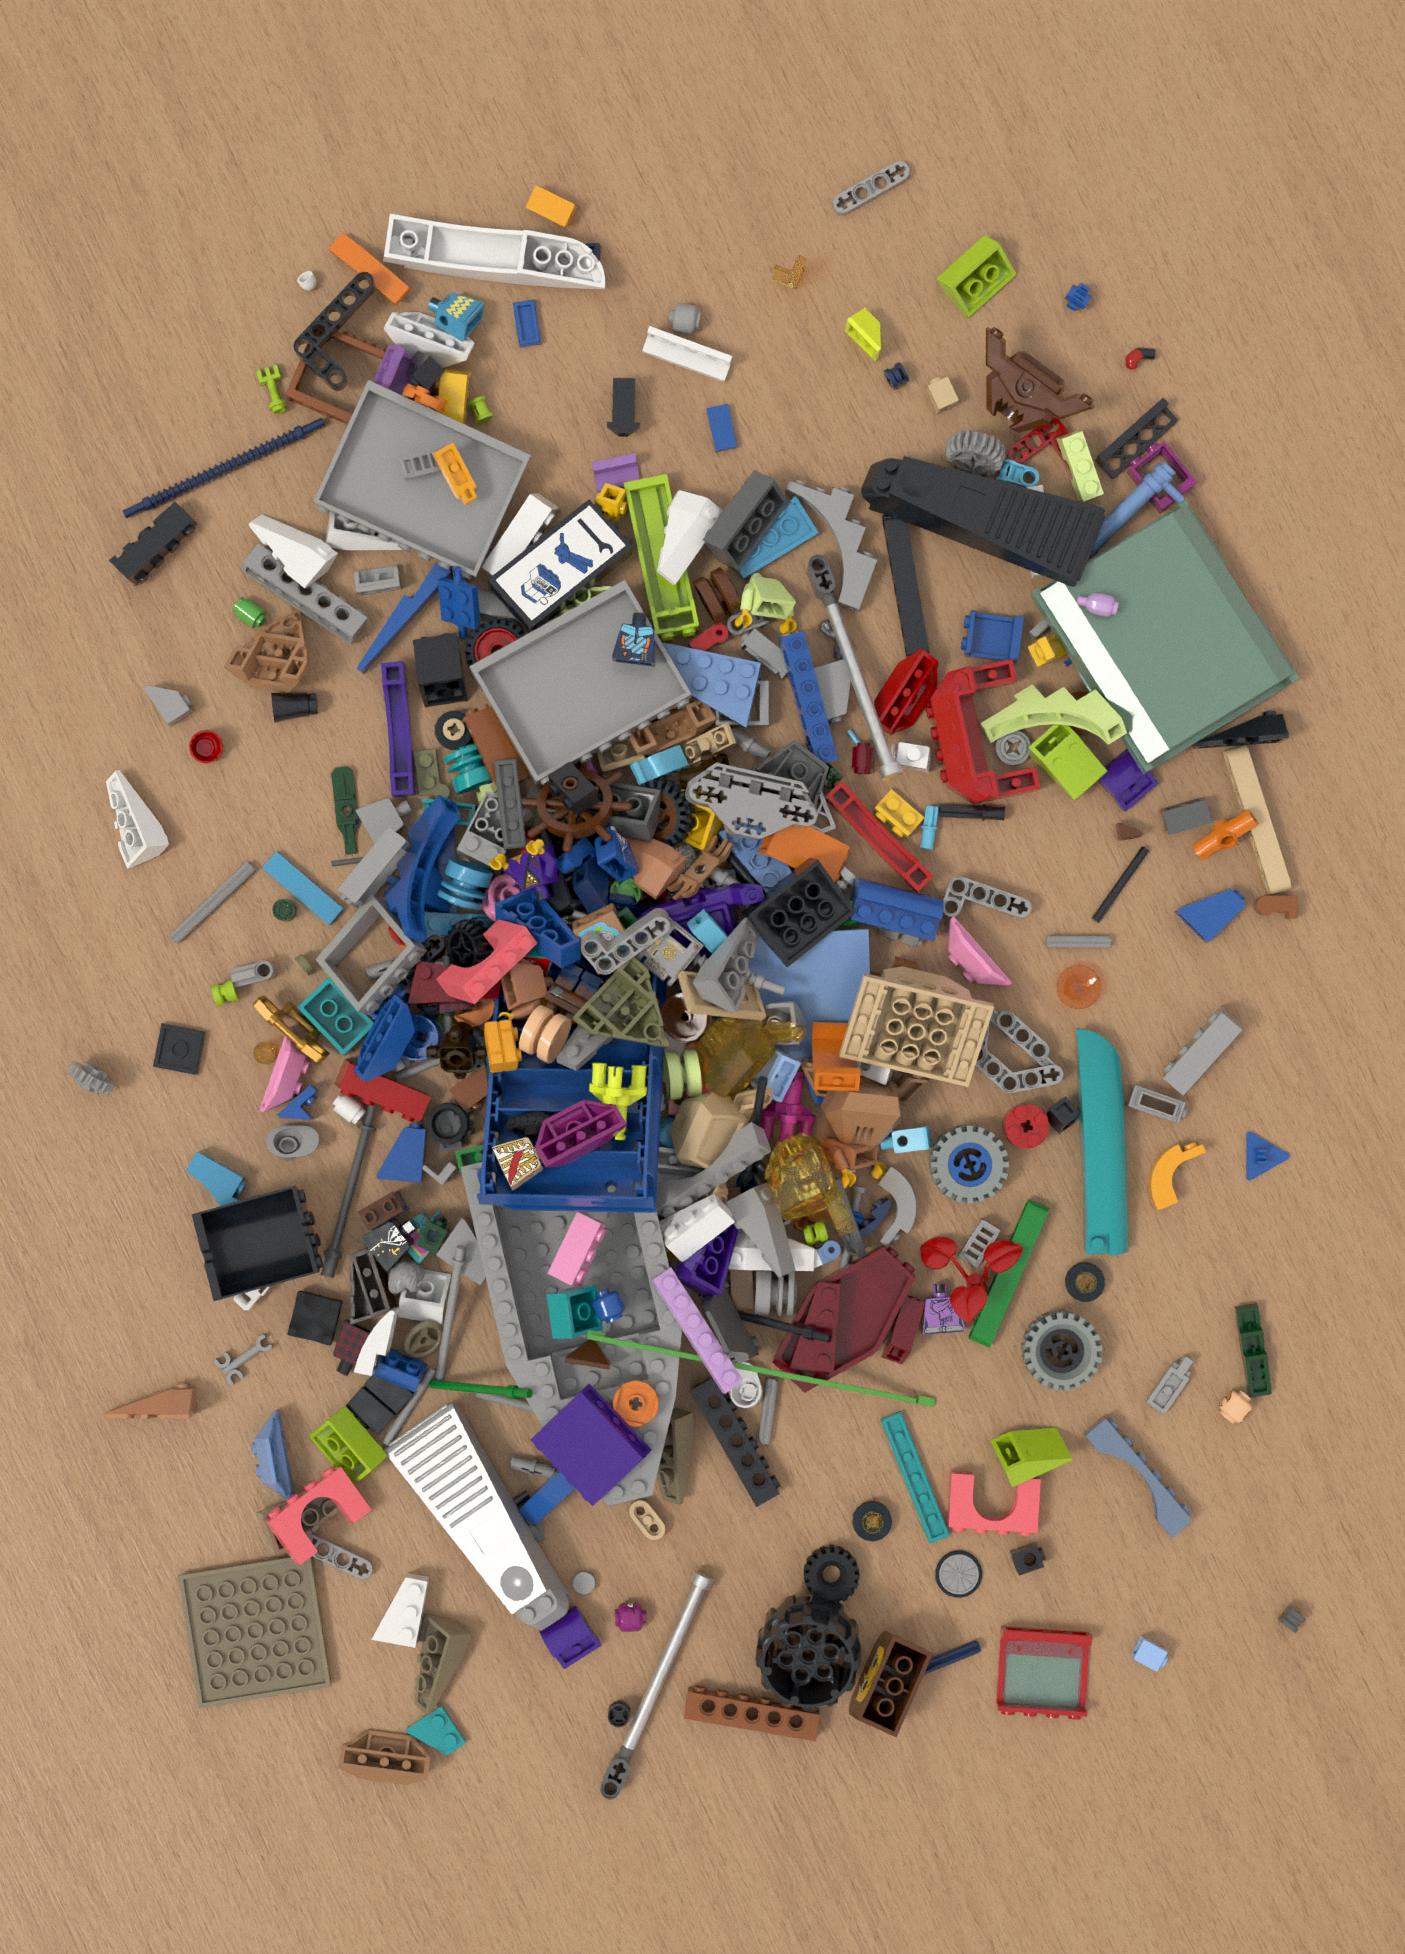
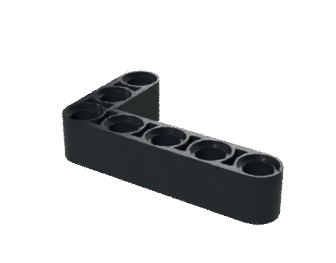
M368 272L357 274L299 335L293 345L297 357L335 391L343 390L346 387L347 376L344 370L321 348L375 291L374 279ZM362 280L371 282L370 286L366 289L360 288L359 283ZM347 296L356 298L355 302L351 305L345 304L344 299ZM332 312L340 313V318L336 321H331L329 315ZM317 328L325 329V334L322 337L314 336V331ZM302 344L310 345V349L306 353L299 352V347ZM318 359L326 360V365L323 368L315 367V362ZM340 374L343 376V379L340 383L335 384L331 382L332 376Z

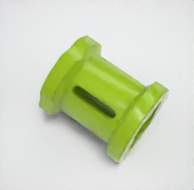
M485 396L477 397L467 404L469 408H472L476 417V425L483 424L494 417L485 403Z

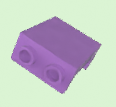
M389 345L373 382L402 395L407 384H411L409 382L411 377L406 371L413 356L405 352L406 349L399 345ZM436 382L428 389L429 395H431L433 388L436 386Z

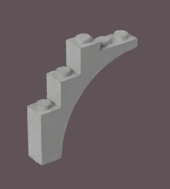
M799 480L789 481L786 493L793 497L796 496L812 508L827 524L837 543L843 570L842 589L838 605L858 612L877 559H874V555L862 551L860 554L857 552L866 527H863V523L854 519L846 520L854 495L850 494L851 491L849 489L839 487L838 489L833 488L830 496L827 495V491L818 487H815V489L808 488L806 483Z

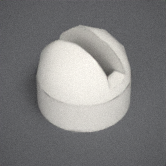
M311 271L302 273L297 279L300 287L306 291H311L316 287L317 281Z

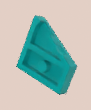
M442 1704L435 1708L431 1715H425L406 1728L408 1734L447 1756L466 1743L465 1738Z

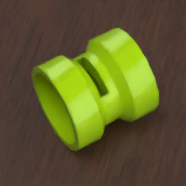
M232 979L226 981L223 985L215 984L211 986L212 995L217 1006L224 1005L227 1001L234 1002L239 1000L238 990L234 987Z
M815 1222L812 1225L807 1224L806 1229L803 1231L808 1246L814 1245L817 1241L825 1242L829 1240L824 1222ZM813 1228H814V1232H815L816 1238H814V1235H813V1231H812Z

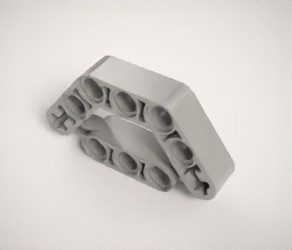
M993 1009L990 1022L1038 1063L1040 1067L1016 1072L1009 1070L987 1050L988 1025L980 1049L982 1055L977 1060L975 1068L1005 1093H1015L1058 1084L1063 1078V1071L1047 1057L1049 1054L1047 1043L1012 1012L1002 1011L998 1013ZM1002 1015L1010 1017L1011 1023L1008 1027L1001 1026L1000 1017ZM1020 1029L1025 1030L1027 1033V1039L1024 1042H1020L1016 1038V1033ZM1036 1044L1042 1045L1044 1049L1043 1054L1039 1057L1033 1053V1047ZM991 1062L996 1063L998 1066V1071L994 1075H990L987 1072V1066ZM1051 1068L1057 1072V1076H1054L1053 1081L1052 1078L1041 1077V1074L1050 1073ZM1030 1072L1036 1076V1081L1033 1085H1028L1025 1081L1026 1075ZM1007 1077H1011L1014 1080V1087L1010 1090L1006 1089L1003 1085L1004 1079Z

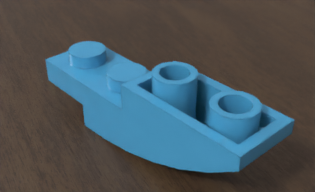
M424 912L427 935L449 936L448 931L451 930V926L465 919H476L478 922H482L483 926L488 929L494 924L486 914Z

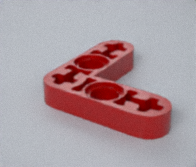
M1054 418L1050 423L1035 428L1013 444L1008 450L1007 459L1023 464L1048 444H1051L1070 470L1067 461L1063 459L1056 439L1069 432L1059 419ZM1048 424H1051L1052 426L1056 424L1057 433L1055 434L1052 431L1049 434H1047L1046 438L1049 440L1046 441L1044 435L1039 430H1042V432L1045 433L1049 428ZM1038 436L1041 440V445L1032 447L1029 444V438ZM1024 442L1026 449H1028L1031 453L1028 454V451L1026 450L1021 454L1022 459H1019L1018 457L1014 459L1012 457L1014 454L1013 450H1016L1018 452L1021 449H1023L1024 445H1022L1021 443Z

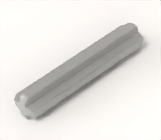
M1111 936L1046 937V947L1110 948L1112 944Z
M767 1378L758 1438V1442L761 1444H769L771 1439L778 1380L774 1378Z

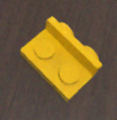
M892 789L874 808L877 812L875 816L883 823L889 822L893 826L891 830L900 838L903 835L907 838L924 819L919 812Z

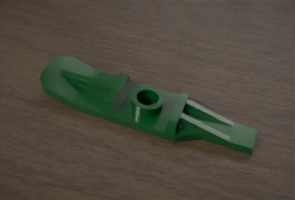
M348 766L335 767L331 773L337 828L344 838L345 855L357 854L355 833L359 826V819L355 811L357 810L353 770ZM344 806H348L350 808V812L348 814L342 813V808Z

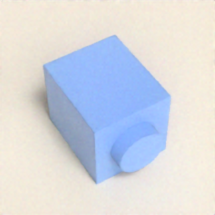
M1140 1636L1131 1656L1134 1660L1157 1672L1160 1667L1163 1668L1166 1664L1168 1652L1162 1646Z

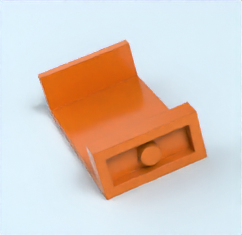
M788 826L764 837L758 853L765 857H772L794 869L809 858L818 859L836 883L840 877L839 871L841 866L848 859L850 846L810 826L806 828Z
M812 1023L811 1044L814 1090L859 1091L861 1073L857 1061L839 1057V1051L848 1023Z

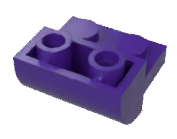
M1127 748L1104 767L1107 773L1098 780L1105 791L1113 797L1119 807L1125 812L1159 784L1150 771L1143 775Z
M576 1605L570 1608L562 1618L544 1630H539L549 1652L564 1669L602 1646L600 1640L590 1628L588 1621Z

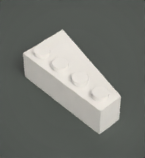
M539 493L530 494L482 568L492 575L502 569L542 537L543 531L551 524L560 508Z

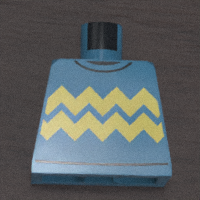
M450 293L443 301L432 297L428 309L436 312L435 325L464 341L482 321L485 303L456 293Z

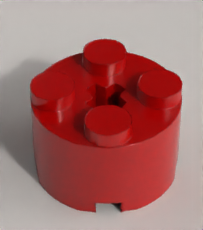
M1019 1104L1007 1111L1002 1121V1129L1006 1139L1012 1145L1029 1149L1039 1146L1046 1139L1049 1132V1121L1046 1114L1037 1106ZM1028 1120V1125L1031 1126L1030 1130L1026 1129L1023 1132V1127L1020 1125Z

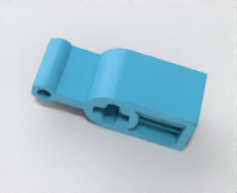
M678 745L634 762L630 767L638 784L641 785L675 773L689 764L681 746Z
M704 909L687 922L691 932L712 954L728 937L724 930Z

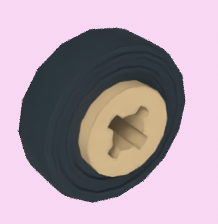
M448 711L438 718L435 724V736L443 747L456 750L468 745L472 741V736L466 723L462 724L461 722L466 716L465 713Z

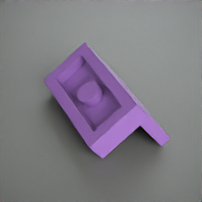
M635 453L592 462L598 492H601L605 483L621 488L624 487V482L640 479Z

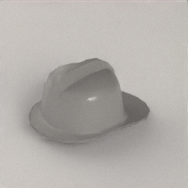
M303 1125L278 1126L272 1129L266 1137V1147L269 1152L286 1161L308 1156L315 1151L319 1144V1135L316 1130L310 1126Z

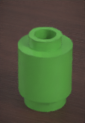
M241 597L233 607L236 617L253 629L261 627L266 621V611L249 598Z

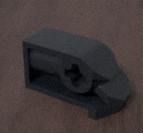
M613 378L612 422H607V428L618 437H628L640 429V423L635 422V378Z

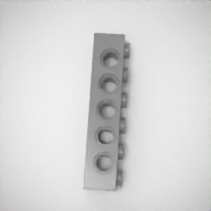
M258 543L243 561L242 572L351 645L366 627L367 617L364 612L358 608L354 609L343 597L335 596L321 583L318 584L314 581L306 588L302 587L284 571L285 565L281 560H276L272 556L273 550L267 546L263 547ZM266 566H272V567H274L275 569H274V570H267V569H265L264 567H266ZM290 578L293 582L286 583L283 579ZM307 590V591H309L311 594H310V595H303V594L301 593V591ZM327 603L329 607L323 608L319 604ZM344 615L347 619L340 620L337 616Z

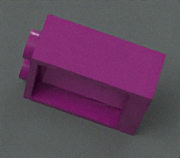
M1165 441L1160 445L1156 442L1146 450L1148 454L1142 459L1140 456L1135 458L1129 464L1131 468L1127 471V474L1139 486L1144 480L1137 471L1158 454H1161L1183 481V483L1176 487L1182 495L1197 483ZM1169 494L1161 500L1156 495L1149 500L1159 513L1175 502Z

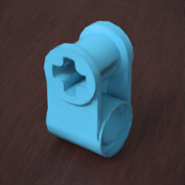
M1004 459L999 475L995 477V480L1026 488L1037 486L1039 474L1032 467L1019 464L1010 459ZM1031 475L1035 481L1027 484L1023 481V476Z

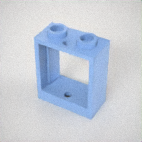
M760 1045L744 1079L757 1089L759 1077H767V1087L773 1088L772 1099L781 1103L801 1063L780 1046Z

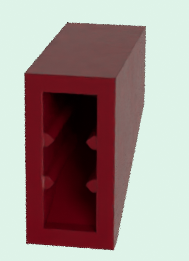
M913 1296L905 1298L893 1321L881 1356L882 1358L903 1364L911 1352L925 1303L920 1302L918 1298Z

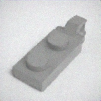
M1184 1355L1178 1364L1173 1362L1145 1402L1165 1415L1188 1382V1377L1191 1373L1187 1370L1193 1363V1360Z

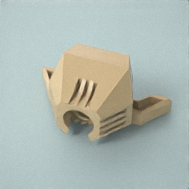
M766 1087L763 1109L772 1101L773 1088ZM757 1089L737 1093L734 1101L729 1095L717 1092L702 1094L682 1101L670 1129L676 1156L680 1163L704 1168L703 1171L713 1164L723 1153L733 1134L748 1124L753 1113ZM726 1183L718 1185L706 1196L715 1194L723 1203L727 1202L728 1189Z

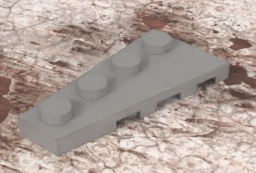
M578 1025L557 1055V1063L577 1071L597 1054V1050L602 1045H607L612 1038L588 1034Z

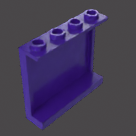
M590 1384L579 1392L531 1439L535 1447L550 1460L551 1464L566 1477V1480L592 1506L652 1450Z

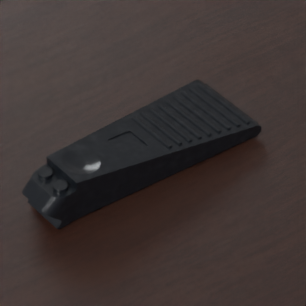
M905 456L903 460L888 458L873 463L861 488L862 496L870 503L869 509L871 511L900 519L1071 587H1075L1077 581L1081 580L1105 516H1103L1105 510L1098 506Z

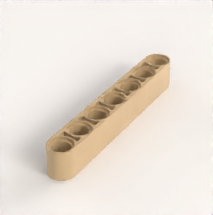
M1246 745L1225 750L1223 752L1224 760L1241 813L1249 809L1258 821V825L1249 830L1248 835L1266 891L1269 895H1274L1290 890L1292 888L1291 881L1249 750Z

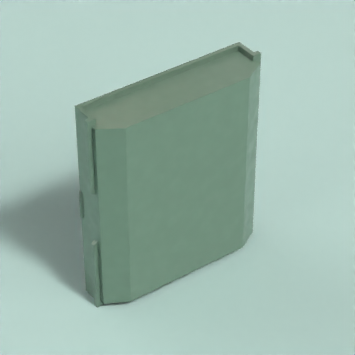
M1186 500L1180 504L1178 503L1170 512L1088 560L1081 580L1077 581L1075 587L1053 581L1041 589L1038 587L1033 590L1030 595L1074 664L1079 677L1089 693L1096 689L1122 718L1127 734L1120 737L1143 775L1299 679L1260 615L1255 614L1225 567L1226 562ZM1094 593L1110 595L1115 601L1119 602L1116 615L1111 614L1108 617L1090 613L1085 606L1077 605L1078 596L1088 597Z

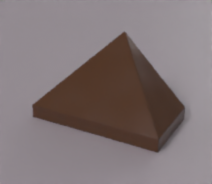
M590 1339L566 1355L565 1358L566 1363L608 1370L611 1362L596 1341Z

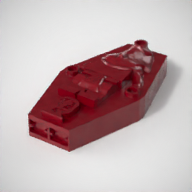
M881 1245L867 1253L864 1257L856 1259L819 1280L841 1283L834 1373L789 1369L800 1335L786 1332L773 1357L772 1363L782 1372L829 1380L873 1355L880 1348L916 1279L913 1273L915 1269L906 1261L902 1263L897 1258L899 1254L891 1246L886 1248L884 1245ZM818 1282L814 1283L808 1290L791 1324L803 1327ZM790 1379L804 1393L818 1386V1384Z

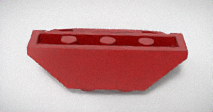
M923 649L918 650L896 665L874 700V706L883 731L889 735L913 726L937 689L938 660Z

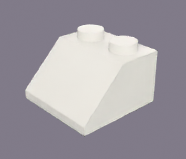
M424 1270L423 1280L417 1283V1287L420 1288L418 1292H410L406 1287L402 1290L399 1300L398 1317L424 1322L434 1321L442 1325L451 1274Z

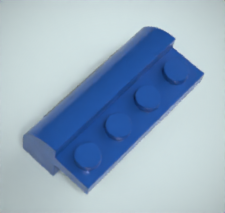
M859 877L854 878L849 899L853 901L852 907L856 911V913L849 917L850 921L935 941L939 920L943 916V899Z

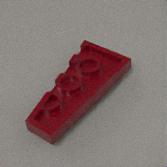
M818 1281L803 1327L811 1326L815 1327L817 1331L832 1334L831 1342L828 1343L816 1339L811 1341L804 1339L800 1335L789 1369L834 1373L841 1283Z

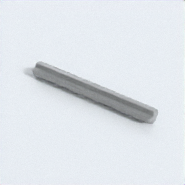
M246 862L169 935L175 943H180L255 872V867L251 863Z

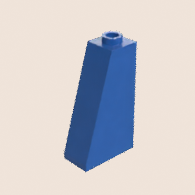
M557 1469L523 1503L518 1511L525 1520L534 1526L570 1494L575 1487Z

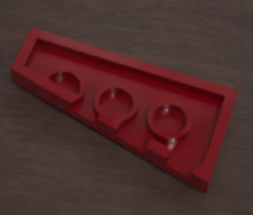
M419 961L416 965L408 1004H438L463 1001L448 996L436 980L449 966ZM501 979L478 1001L500 1000L503 988Z

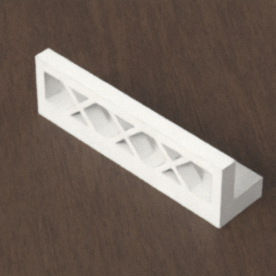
M651 326L648 328L647 339L642 353L725 383L732 364L731 355Z

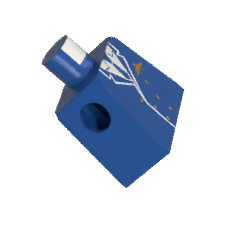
M608 826L605 829L611 834V840L606 842L599 836L594 841L597 863L622 883L638 874L639 870L629 842L616 832L615 827Z

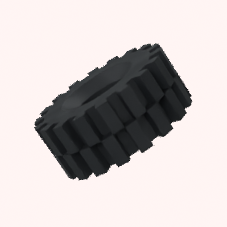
M829 1545V1547L822 1546L818 1551L814 1550L810 1557L808 1556L806 1565H804L803 1575L806 1588H808L810 1594H821V1598L831 1602L841 1600L844 1602L848 1596L854 1594L855 1588L857 1589L859 1585L860 1574L857 1562L848 1550L845 1551L843 1547H834V1545ZM835 1566L839 1569L840 1577L836 1582L830 1583L825 1581L823 1571L826 1567Z

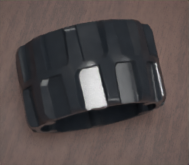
M812 1593L810 1596L797 1598L795 1595L788 1596L786 1602L777 1609L774 1607L770 1608L766 1613L765 1624L758 1632L755 1660L756 1666L761 1669V1684L766 1690L771 1689L779 1697V1702L785 1706L789 1703L802 1707L804 1711H813V1707L823 1705L831 1707L837 1704L838 1698L845 1691H851L855 1686L856 1673L861 1666V1644L857 1621L847 1616L844 1612L843 1604L839 1601L831 1602L821 1598V1594ZM826 1629L830 1630L834 1634L826 1635ZM817 1630L819 1634H813L811 1631ZM795 1633L799 1635V1637L792 1638L789 1635ZM775 1637L784 1640V1642L779 1644L777 1651H774V1643L772 1642ZM827 1646H834L835 1649H834V1650H828L826 1647H827ZM810 1649L813 1653L808 1654L804 1650ZM844 1652L845 1662L841 1666L838 1663H834V1661L839 1659L840 1653ZM789 1653L792 1656L784 1657L782 1654ZM825 1665L829 1668L823 1670L819 1666ZM785 1669H792V1672L789 1673ZM798 1669H804L806 1672L801 1673Z

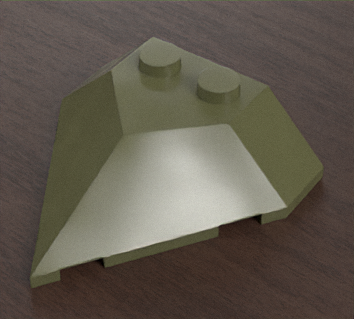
M635 957L621 965L572 1018L588 1034L666 1048L670 1047L664 1033V1024L655 992L652 990L649 971Z

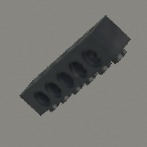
M712 1376L690 1388L694 1399L755 1506L758 1507L779 1495L778 1488L781 1485L775 1475L770 1476L767 1468L770 1466L764 1456L759 1457L756 1451L759 1447L753 1436L750 1438L747 1436L745 1430L748 1427L743 1418H737L734 1410L737 1408L732 1399H726ZM711 1396H718L721 1399L720 1405L712 1407L708 1403ZM723 1415L730 1416L732 1418L731 1424L728 1426L721 1425L719 1422L720 1417ZM738 1434L742 1436L743 1441L740 1445H733L730 1442L733 1435ZM745 1454H751L754 1457V1461L749 1465L741 1461L742 1456ZM756 1473H761L765 1476V1480L761 1484H756L752 1480Z

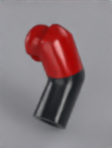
M1135 348L1126 356L1125 366L1128 369H1135L1141 359L1154 360L1156 350L1151 348Z

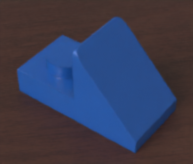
M309 1085L277 1115L280 1118L313 1120L314 1118L303 1105L309 1106L317 1099L315 1096L318 1092L317 1088L314 1085Z

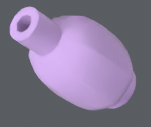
M1094 593L1088 597L1078 596L1077 605L1085 606L1090 613L1108 617L1111 614L1116 615L1119 604L1112 596Z

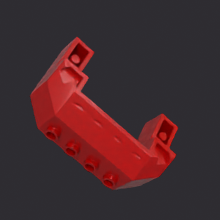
M1012 659L972 668L967 666L947 672L929 700V706H926L928 719L932 718L933 727L930 728L932 740H937L938 749H935L937 762L941 761L943 770H940L942 784L946 783L949 790L973 805L1035 792L1040 789L1036 767L994 776L993 770H988L973 702V695L976 692L1011 685L1017 681Z

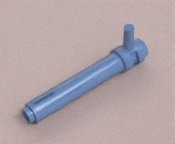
M1165 461L1161 464L1158 463L1154 467L1155 470L1151 474L1148 473L1143 478L1144 481L1104 519L1092 549V555L1156 493L1159 494L1164 489L1177 503L1180 504L1185 497L1170 483L1174 479L1173 476L1176 472Z

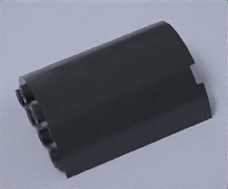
M292 1186L191 1214L200 1250L204 1257V1266L213 1301L320 1272V1268L323 1267L321 1255L318 1253V1247L321 1246L318 1233H314L312 1225H315V1218L313 1212L307 1210L305 1204L307 1201L303 1189L299 1190L297 1186Z

